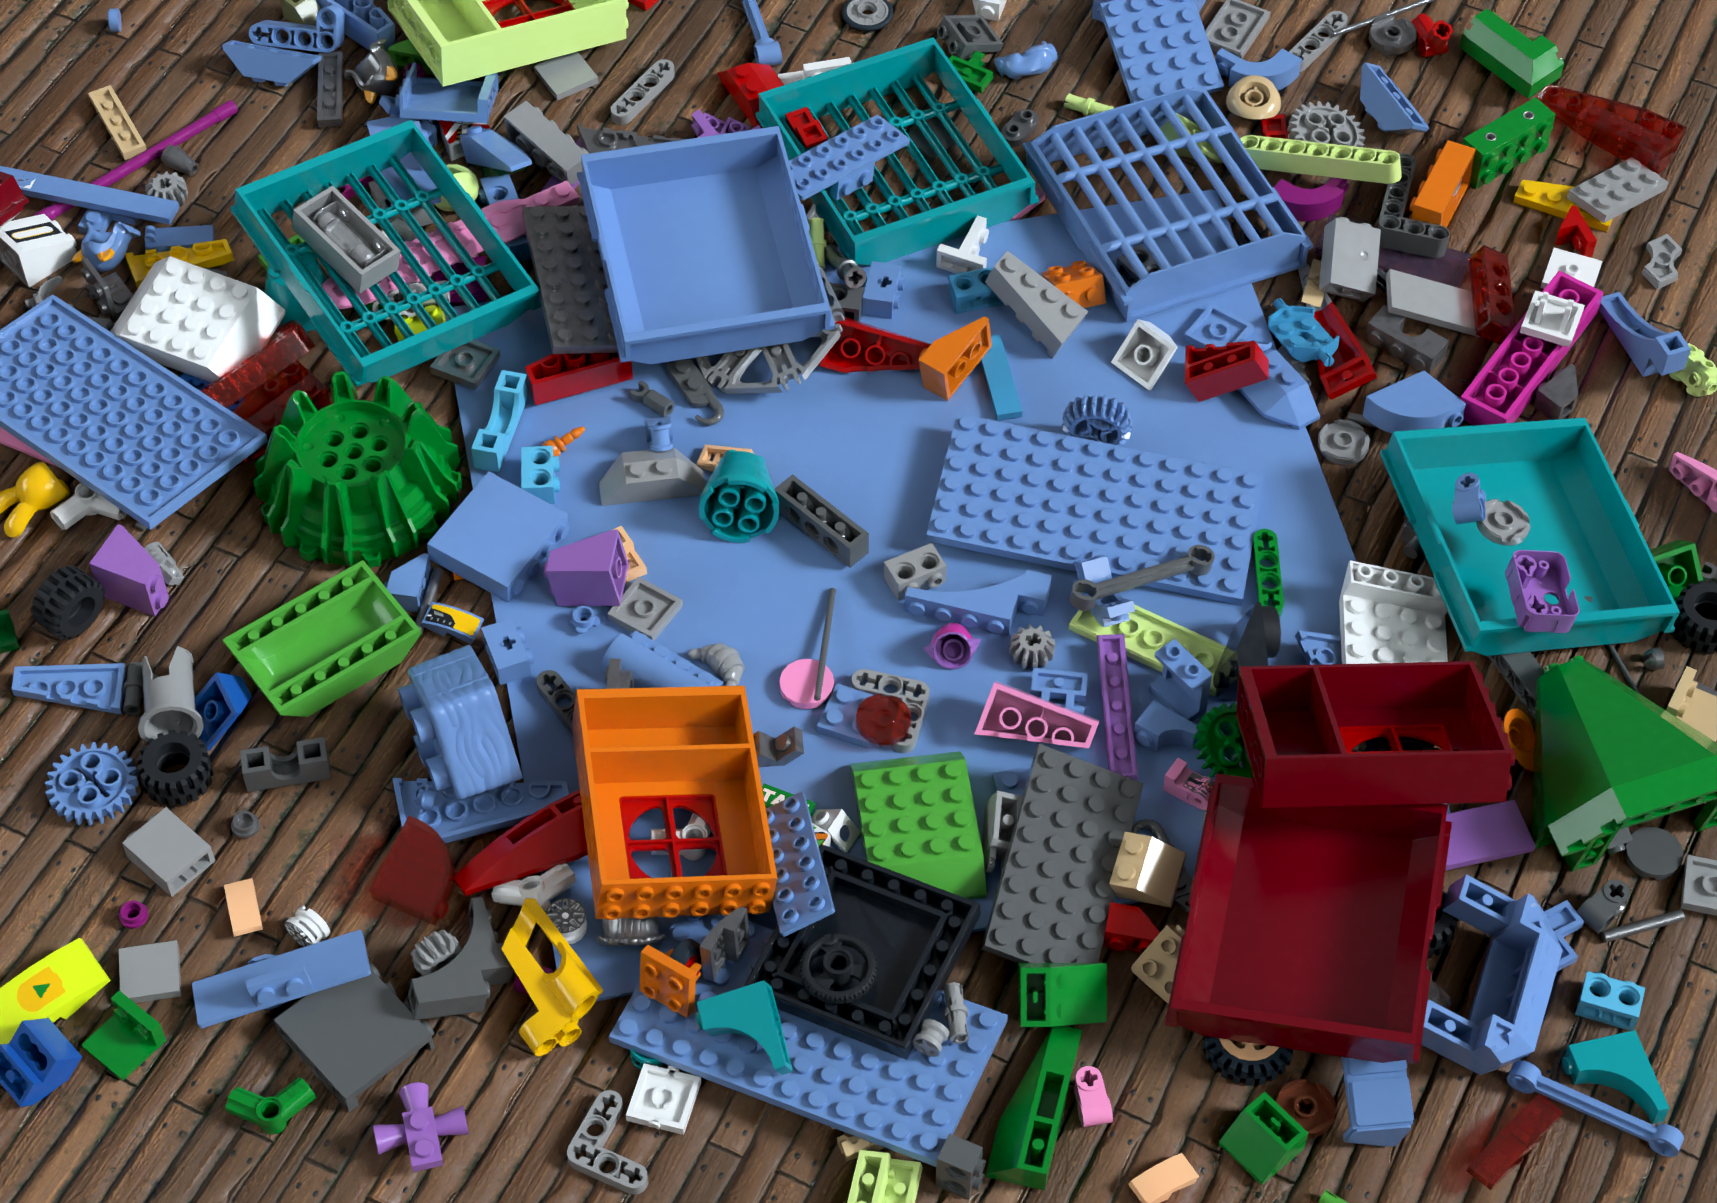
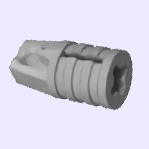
M160 542L148 544L144 549L160 565L164 582L167 585H180L184 576L178 569L175 560L163 548Z

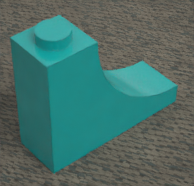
M763 980L697 1002L699 1011L695 1013L700 1029H703L711 1036L739 1034L750 1037L759 1042L771 1059L774 1070L781 1075L793 1072L773 989L766 981Z
M1636 1030L1568 1045L1566 1053L1562 1058V1066L1564 1072L1570 1075L1574 1085L1591 1083L1614 1088L1633 1099L1645 1111L1652 1124L1664 1122L1670 1108Z

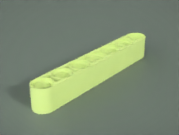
M1246 135L1240 138L1244 148L1257 167L1263 170L1385 184L1396 183L1402 177L1400 155L1396 151Z

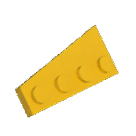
M1523 179L1513 201L1514 203L1565 219L1571 206L1576 205L1567 199L1568 191L1574 188V186ZM1576 205L1589 227L1608 232L1613 219L1602 223Z
M226 239L194 243L192 248H185L179 245L172 246L170 251L157 253L156 249L145 250L144 255L134 256L133 252L125 254L137 289L154 263L169 256L201 268L221 266L234 261L233 253Z

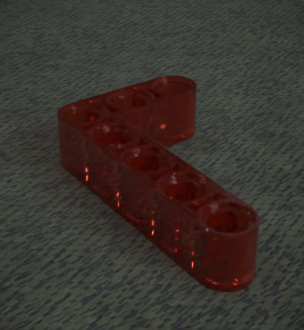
M291 320L275 331L278 338L209 384L201 392L225 408H228L315 347V344L302 325L295 320Z

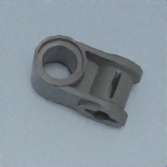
M1610 880L1593 896L1589 897L1581 905L1577 913L1586 925L1597 934H1600L1624 909L1625 902L1630 893L1629 887L1621 880Z

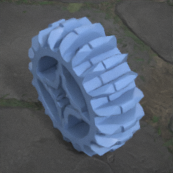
M1095 393L1091 397L1087 394L1083 398L1076 397L1075 401L1069 402L1063 412L1062 427L1065 435L1120 446L1126 443L1132 432L1133 420L1132 415H1130V409L1125 408L1123 402L1117 403L1116 398L1109 399L1106 395L1100 397Z

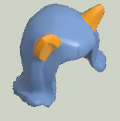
M86 222L83 229L87 234L82 240L81 250L73 256L72 261L74 263L82 262L81 259L87 257L96 271H110L119 265L124 258L131 239L140 237L141 233L139 230L121 222L115 223L111 232H99L94 230L89 222Z

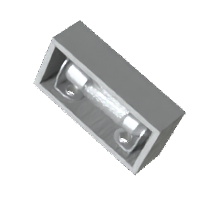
M334 186L329 187L293 209L292 229L359 294L398 270L401 250Z

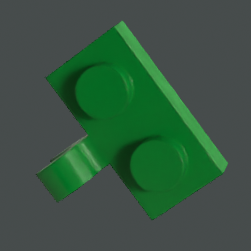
M975 51L969 62L951 55L949 58L950 62L969 89L982 94L993 79V72L983 68L985 62L982 59L985 54Z

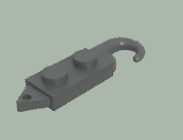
M691 358L668 362L666 372L689 405L694 407L710 405L715 412L711 418H702L696 415L695 419L703 425H714L720 422L724 416L723 406Z

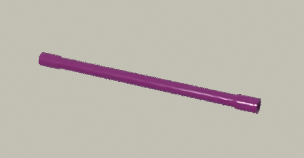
M228 100L213 109L209 114L89 184L109 187L160 157L168 145H180L212 125L238 112L236 104L232 100ZM57 202L32 216L45 214L53 221L56 217L75 206Z

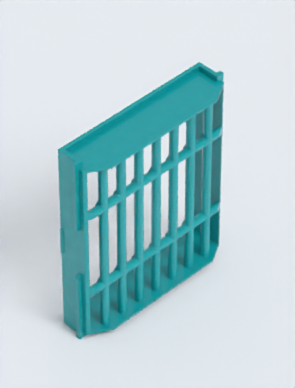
M934 37L759 93V112L755 113V117L762 128L779 126L788 160L814 147L805 148L797 140L785 121V114L804 107H808L814 120L830 114L843 133L851 128L840 113V110L852 107L861 122L870 119L861 103L874 100L886 120L908 138L910 136L904 127L916 124L953 177L952 180L946 182L939 181L910 138V143L905 148L931 187L925 189L917 188L893 152L885 158L909 194L901 197L895 196L877 167L874 166L873 180L887 200L884 203H873L863 187L854 191L865 208L857 212L851 211L843 198L836 200L830 196L831 186L812 195L810 198L816 206L815 211L820 218L824 219L825 227L847 259L854 260L859 265L871 266L872 261L885 263L968 234L977 215L987 218L986 228L1009 221L1029 204L1032 205L1039 202V198L1035 193L1034 179ZM934 71L955 101L945 104L940 103L924 79ZM917 86L931 108L924 111L918 110L904 89ZM895 93L910 115L903 118L896 117L883 96ZM960 108L999 164L991 167L983 166L947 113ZM934 117L940 119L975 172L967 175L960 172L925 120ZM824 129V131H825V133H826V135H827V137H828V140H830L831 138L829 137V135L827 134L826 130ZM1005 172L1011 183L998 187L991 177ZM982 180L988 191L975 194L969 184ZM960 188L966 198L954 202L947 191ZM938 195L944 205L931 209L925 199ZM916 203L922 213L909 217L903 206ZM893 210L899 221L886 224L881 214ZM871 217L877 228L864 232L858 221Z
M412 120L235 189V205L230 207V211L272 270L280 275L311 318L310 323L345 372L348 373L356 387L369 382H377L383 376L390 377L511 324L530 308L533 311L541 307V303L538 300L539 288L487 221L485 214L470 194L463 189ZM411 152L437 188L428 192L422 191L400 162V159ZM392 167L414 197L406 201L400 199L380 171ZM371 175L393 206L386 209L379 208L359 180ZM349 184L371 213L366 218L372 224H379L391 242L401 250L400 254L427 290L419 294L413 293L396 270L388 276L405 300L397 303L391 302L378 283L369 287V290L383 309L376 312L368 311L350 284L306 242L298 245L291 244L271 215L283 210L292 222L293 206L310 200L331 186L337 189ZM444 196L492 260V263L485 266L477 265L430 201ZM422 206L470 272L463 275L454 272L410 213V209ZM398 214L402 217L448 279L447 282L440 285L433 282L390 224L388 218ZM310 250L314 252L359 314L360 319L350 322L344 318L300 257V254ZM499 270L515 292L501 297L486 276ZM477 280L492 302L480 307L465 285ZM455 289L471 311L458 316L443 294ZM434 299L449 320L436 325L421 303ZM412 308L427 330L415 335L400 315V312ZM390 317L405 339L392 344L377 322ZM368 327L383 349L370 354L355 331Z

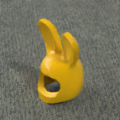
M44 461L37 462L26 469L18 478L16 486L0 492V514L18 501L20 502L4 523V531L11 538H17L23 533L35 512L48 509L70 495L69 487L63 480L58 479Z

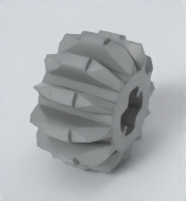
M167 171L163 175L156 173V178H149L148 184L145 185L146 195L178 201L179 205H184L185 199L188 198L186 182L176 172L171 175Z
M1031 624L1028 625L1027 629L1019 627L1017 633L1012 634L1010 639L1011 645H1009V653L1013 656L1014 664L1022 663L1023 670L1027 666L1037 668L1040 665L1045 668L1048 661H1052L1054 658L1056 646L1055 639L1051 638L1050 631L1043 632L1041 625L1037 629L1033 628Z
M441 930L438 933L433 931L428 937L423 936V940L416 943V949L411 952L414 967L422 976L438 971L455 959L461 952L460 943L455 936H452L451 933H447L445 930Z

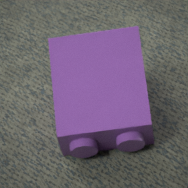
M118 524L89 563L93 577L103 586L105 598L156 616L159 610L165 607L169 598L160 565L122 525Z
M610 530L551 550L548 562L544 563L543 571L545 578L549 580L550 594L554 595L557 606H620L629 562L619 531Z

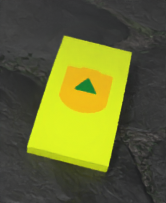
M78 938L54 951L0 988V1045L10 1043L22 1021L49 1018L54 1023L60 1017L67 1020L111 981L83 939Z

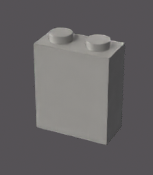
M167 807L151 816L145 825L137 831L130 833L126 840L122 842L127 858L171 897L215 862L211 846Z

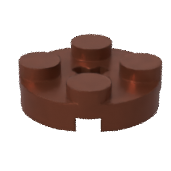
M1306 1079L1294 1080L1281 1088L1276 1103L1308 1132L1307 1138L1319 1137L1330 1129L1334 1121L1335 1099L1331 1092L1320 1083L1316 1082L1315 1085L1306 1082ZM1299 1104H1303L1305 1107L1311 1106L1310 1114L1301 1113L1299 1111Z

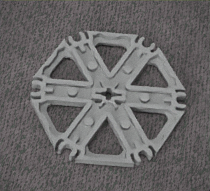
M818 264L834 323L844 321L843 314L845 313L823 268H820ZM835 324V329L823 330L811 336L821 337L822 343L805 363L796 362L788 343L727 352L715 366L710 364L707 356L696 357V360L708 384L714 387L716 383L721 381L718 384V388L726 394L782 392L779 384H782L783 388L787 391L789 390L787 383L791 379H795L798 385L801 384L800 373L804 380H806L840 338V333L843 329L840 324ZM763 351L773 373L771 380L753 383L741 382L742 374L759 353Z

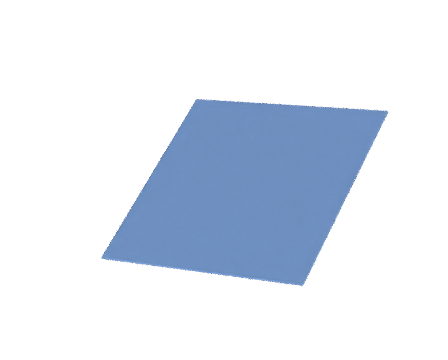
M1216 190L1202 191L1214 210L1223 208ZM1191 193L1178 195L1192 217L1204 213ZM1167 197L1154 198L1169 223L1182 220ZM1143 200L1129 202L1147 230L1160 227ZM1119 204L1105 206L1125 237L1137 234ZM1095 208L1079 210L1101 245L1115 240ZM1058 213L1006 221L986 228L989 229L987 241L985 244L981 243L979 256L987 258L986 268L994 267L1002 256L1009 251L1041 276L1042 272L1048 271V268L1052 266L1067 267L1071 266V263L1075 261H1086V263H1089L1083 252L1078 249L1071 238L1066 225ZM1227 217L1221 218L1222 222L1234 238ZM1212 224L1198 225L1216 253L1228 250V247ZM1181 230L1176 232L1194 260L1206 256L1190 231ZM967 235L941 244L959 249ZM1161 236L1154 239L1171 267L1184 263L1168 238ZM1138 243V244H1135V245H1132V246H1131L1132 248H1134V247H1136L1137 245L1140 244V245H1142L1147 251H1149V250L1147 249V247H1146L1144 244H1141V243ZM940 244L885 262L901 265V276H905L904 290L898 293L901 295L899 309H894L892 319L862 315L860 322L932 344L933 341L984 316L989 318L991 335L1000 334L1022 408V417L999 420L1000 422L1065 435L1062 427V418L1069 402L1075 401L1076 397L1083 398L1085 394L1091 397L1096 393L1100 397L1106 395L1109 399L1116 398L1117 403L1123 402L1124 407L1130 409V415H1132L1133 420L1132 432L1126 443L1120 446L1265 475L1255 532L1260 529H1270L1277 536L1284 598L1283 611L1280 616V649L1277 656L1268 658V665H1307L1295 638L1298 630L1341 636L1339 599L1348 563L1350 560L1356 562L1306 426L1298 430L1292 428V425L1281 424L1264 418L1238 389L1198 402L1185 385L1186 346L1191 344L1184 341V334L1211 303L1254 325L1253 333L1248 337V341L1271 340L1272 347L1270 349H1276L1252 283L1138 318V320L1151 322L1168 334L1178 347L1152 390H1148L1111 363L1137 319L1126 322L1106 289V303L1084 308L1088 313L1079 327L1052 359L1047 353L1048 349L1041 341L1038 343L1035 340L1031 329L1024 322L1021 324L1015 317L1016 312L1009 305L1006 306L1004 304L970 312L955 313L948 294L949 275L956 273L936 267L937 249ZM1119 250L1107 253L1115 267L1117 265V258L1124 254ZM825 259V269L823 268L829 282L846 285L844 280L838 277L836 269ZM858 264V266L861 267L866 273V280L864 284L861 286L865 287L870 270V265ZM492 301L481 302V303H478V304H479L480 307H481V306H483V305H485V304H488V303H490V302H492ZM542 303L540 308L533 311L530 308L511 324L475 339L478 342L500 349V358L476 390L454 382L473 489L488 471L474 468L471 448L478 430H485L488 425L493 408L494 389L501 371L506 370L526 374V366L552 354ZM467 305L453 307L458 316L471 311ZM809 337L803 341L788 343L796 362L805 363L822 343V338ZM763 351L759 353L742 374L741 382L753 383L771 380L773 373ZM725 353L708 355L710 364L715 366ZM695 357V358H691V360L694 362V364L696 365V367L698 368V370H699V371L701 372V374L703 375V373H702V371H701V369H700V367H699V364H698V362H697V360H696V357ZM632 361L633 379L536 406L529 392L499 473L489 472L521 488V447L541 446L546 440H554L556 435L561 439L563 435L568 432L570 433L572 429L585 427L582 435L578 439H574L569 445H565L567 451H561L559 456L560 472H555V477H559L560 492L555 493V503L550 504L568 513L570 529L567 536L563 540L560 539L554 549L622 526L633 541L634 550L647 568V574L640 578L683 600V607L656 638L655 642L721 681L723 679L707 663H703L701 659H690L688 657L689 650L702 648L710 644L723 643L738 651L745 666L738 686H745L753 734L760 731L776 738L795 726L802 730L804 754L785 766L759 767L762 786L765 783L794 795L803 792L807 800L815 802V810L811 817L818 809H842L860 830L850 764L961 751L966 759L982 845L985 802L996 792L992 781V774L1031 766L1036 747L1039 744L1108 770L1097 642L1069 630V624L1078 609L1071 605L1069 600L1072 586L1079 580L1077 572L925 541L943 470L944 456L948 450L957 413L997 421L980 362L948 401L923 387L920 369L843 373L819 366L818 364L806 380H804L801 373L799 374L801 384L798 385L795 379H791L787 383L789 387L787 391L783 388L782 384H779L782 391L779 393L726 394L719 390L718 384L721 382L719 381L714 387L711 386L723 406L724 416L720 422L714 425H703L695 419L696 415L702 418H711L715 412L710 405L704 407L689 405L666 372L668 362L645 364ZM643 381L647 383L650 390L653 389L674 402V410L668 416L671 417L673 447L695 465L705 444L752 449L755 455L762 456L765 459L774 488L793 474L868 532L869 553L849 568L781 513H779L775 527L768 534L765 532L760 536L750 538V542L745 543L722 540L711 534V529L700 519L699 500L701 495L602 506L599 488L600 480L621 453L650 450L646 438L645 419L663 417L646 407L643 402L633 401L630 398V390L642 392L639 390L638 382ZM712 454L710 461H713L715 455ZM702 469L706 486L712 472ZM1261 540L1263 541V550H1267L1268 544L1266 540ZM932 543L947 566L946 582L936 588H929L927 590L966 591L985 588L1025 574L1027 569L1052 575L1051 593L1044 616L1030 615L1017 610L1009 635L994 634L987 630L964 626L972 638H978L981 641L967 665L958 669H947L934 661L923 648L931 644L934 634L943 625L953 622H943L936 618L923 615L917 616L906 612L905 599L898 601L884 579V562ZM1251 551L1241 606L1148 586H1139L1119 594L1123 599L1132 600L1134 605L1226 646L1234 625L1257 602L1253 551ZM545 557L540 563L537 573L526 580L522 591L518 595H514L509 602L492 593L491 596L496 623L513 618L516 628H522L526 641L523 643L524 648H530L534 663L530 664L531 676L507 683L524 783H531L533 780L567 781L571 794L580 789L574 739L539 694L536 683L537 677L546 670L556 671L575 695L577 689H606V673L600 670L603 658L612 642L621 633L629 636L632 632L608 620L607 613L613 606H588L593 609L594 616L600 618V624L597 627H591L585 634L577 633L576 627L568 622V616L579 606H557L554 595L550 594L549 580L544 576V563L548 562L549 557ZM1270 560L1260 561V564L1264 567H1272L1274 565ZM636 579L625 583L623 594ZM1265 581L1262 583V586L1266 589H1273L1276 587V585L1271 581ZM830 588H835L836 594L826 665L833 673L834 688L837 683L852 688L853 674L857 670L868 669L925 682L930 689L929 703L915 748L911 752L899 753L891 745L892 730L900 705L888 703L886 712L868 749L817 732V724L829 701L828 699L817 708L801 709L792 706L781 695L779 680L782 671L789 664L802 659L819 661ZM1273 598L1268 599V606H1272ZM1031 624L1033 628L1037 629L1041 625L1043 632L1050 631L1051 638L1055 639L1054 658L1052 661H1048L1045 668L1040 665L1037 668L1088 673L1085 702L1074 701V705L1085 706L1084 715L1099 720L1089 748L974 734L995 681L1031 694L1032 666H1027L1023 670L1022 663L1014 664L1013 656L1009 653L1011 636L1017 633L1019 627L1027 629L1028 625ZM1126 656L1134 730L1135 722L1152 700L1164 706L1149 691V685L1161 677L1162 672ZM863 680V682L860 683V685L865 686V684L868 683V681ZM876 682L875 689H878V682ZM544 683L545 685L548 684L553 689V693L555 692L554 683ZM889 684L883 690L887 693H894L898 688L893 684ZM916 692L913 697H918L921 692ZM1209 694L1206 712L1192 722L1198 725L1201 718L1213 707L1219 708L1223 703L1229 707L1233 702L1237 704V700L1217 698V694L1215 697ZM562 698L556 704L560 707H567L571 704V700ZM1049 698V702L1066 704V700ZM908 712L903 715V718L907 721H914L918 718V715ZM905 729L903 737L900 739L901 742H905L908 739V731ZM1381 737L1366 740L1367 747L1364 752L1373 751L1374 746L1377 745ZM1135 740L1138 782L1143 783V788L1133 825L1139 820L1144 819L1159 823L1164 829L1171 845L1173 844L1176 849L1186 853L1184 866L1193 881L1206 810L1191 806L1163 791L1165 774L1177 758L1187 762V767L1201 776L1209 777L1212 770L1210 768L1202 769L1201 767L1205 760L1196 759L1201 750L1194 748L1191 750L1180 745H1166L1160 747L1156 752L1149 747L1142 746ZM1449 807L1447 809V814L1451 813ZM654 808L641 814L633 823L629 831V838L631 840H650L651 829H665L662 811ZM677 808L673 809L675 828L684 829L688 825L693 812L684 808L680 810ZM843 825L840 829V837L843 841H846L849 838L850 832L849 828ZM1142 828L1137 832V834L1155 838L1152 831L1147 828ZM860 833L847 854L865 860ZM831 838V848L842 851ZM706 849L704 856L699 860H688L683 855H679L682 876H704L714 864L716 852L713 849ZM635 851L631 853L637 866L651 878L672 877L669 855H651V851ZM588 855L566 863L574 872L577 881L574 882L572 887L551 899L550 903L558 899L570 898L580 902L585 909L587 921L586 934L578 942L569 945L603 989V992L596 1001L632 995L640 982L641 951L647 945L658 950L662 942L610 947L598 944L596 941L597 936L604 937L602 919H596ZM996 858L992 873L985 872L987 897L969 899L980 903L981 915L972 933L985 931L987 928L1001 877V859ZM550 869L541 871L540 876L545 872L549 871ZM1115 895L1113 903L1127 905L1138 903L1139 901L1119 898ZM773 902L770 912L761 914L747 913L748 921L775 930L778 924ZM658 917L659 935H667L676 917ZM553 945L556 968L558 969L561 963V954Z

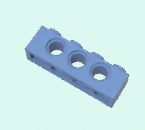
M508 172L480 179L481 189H479L478 196L481 204L485 203L486 206L502 200L519 199ZM527 235L506 243V246L518 262L532 259Z

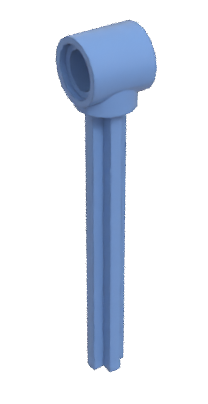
M741 0L756 40L754 45L756 63L770 66L782 64L779 42L769 38L756 0Z

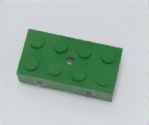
M1535 97L1466 136L1463 139L1462 145L1476 149L1470 185L1477 189L1484 184H1489L1494 178L1508 173L1513 167L1527 162L1529 158L1538 153H1543L1549 146V138L1556 114Z

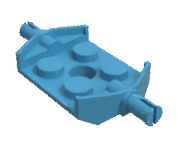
M1281 298L1279 300L1276 299L1273 302V306L1277 311L1269 316L1268 329L1293 358L1301 362L1314 359L1321 360L1326 367L1328 365L1331 366L1334 363V358L1331 356L1338 348L1340 337L1336 336V338L1332 339L1314 318V307L1288 306Z

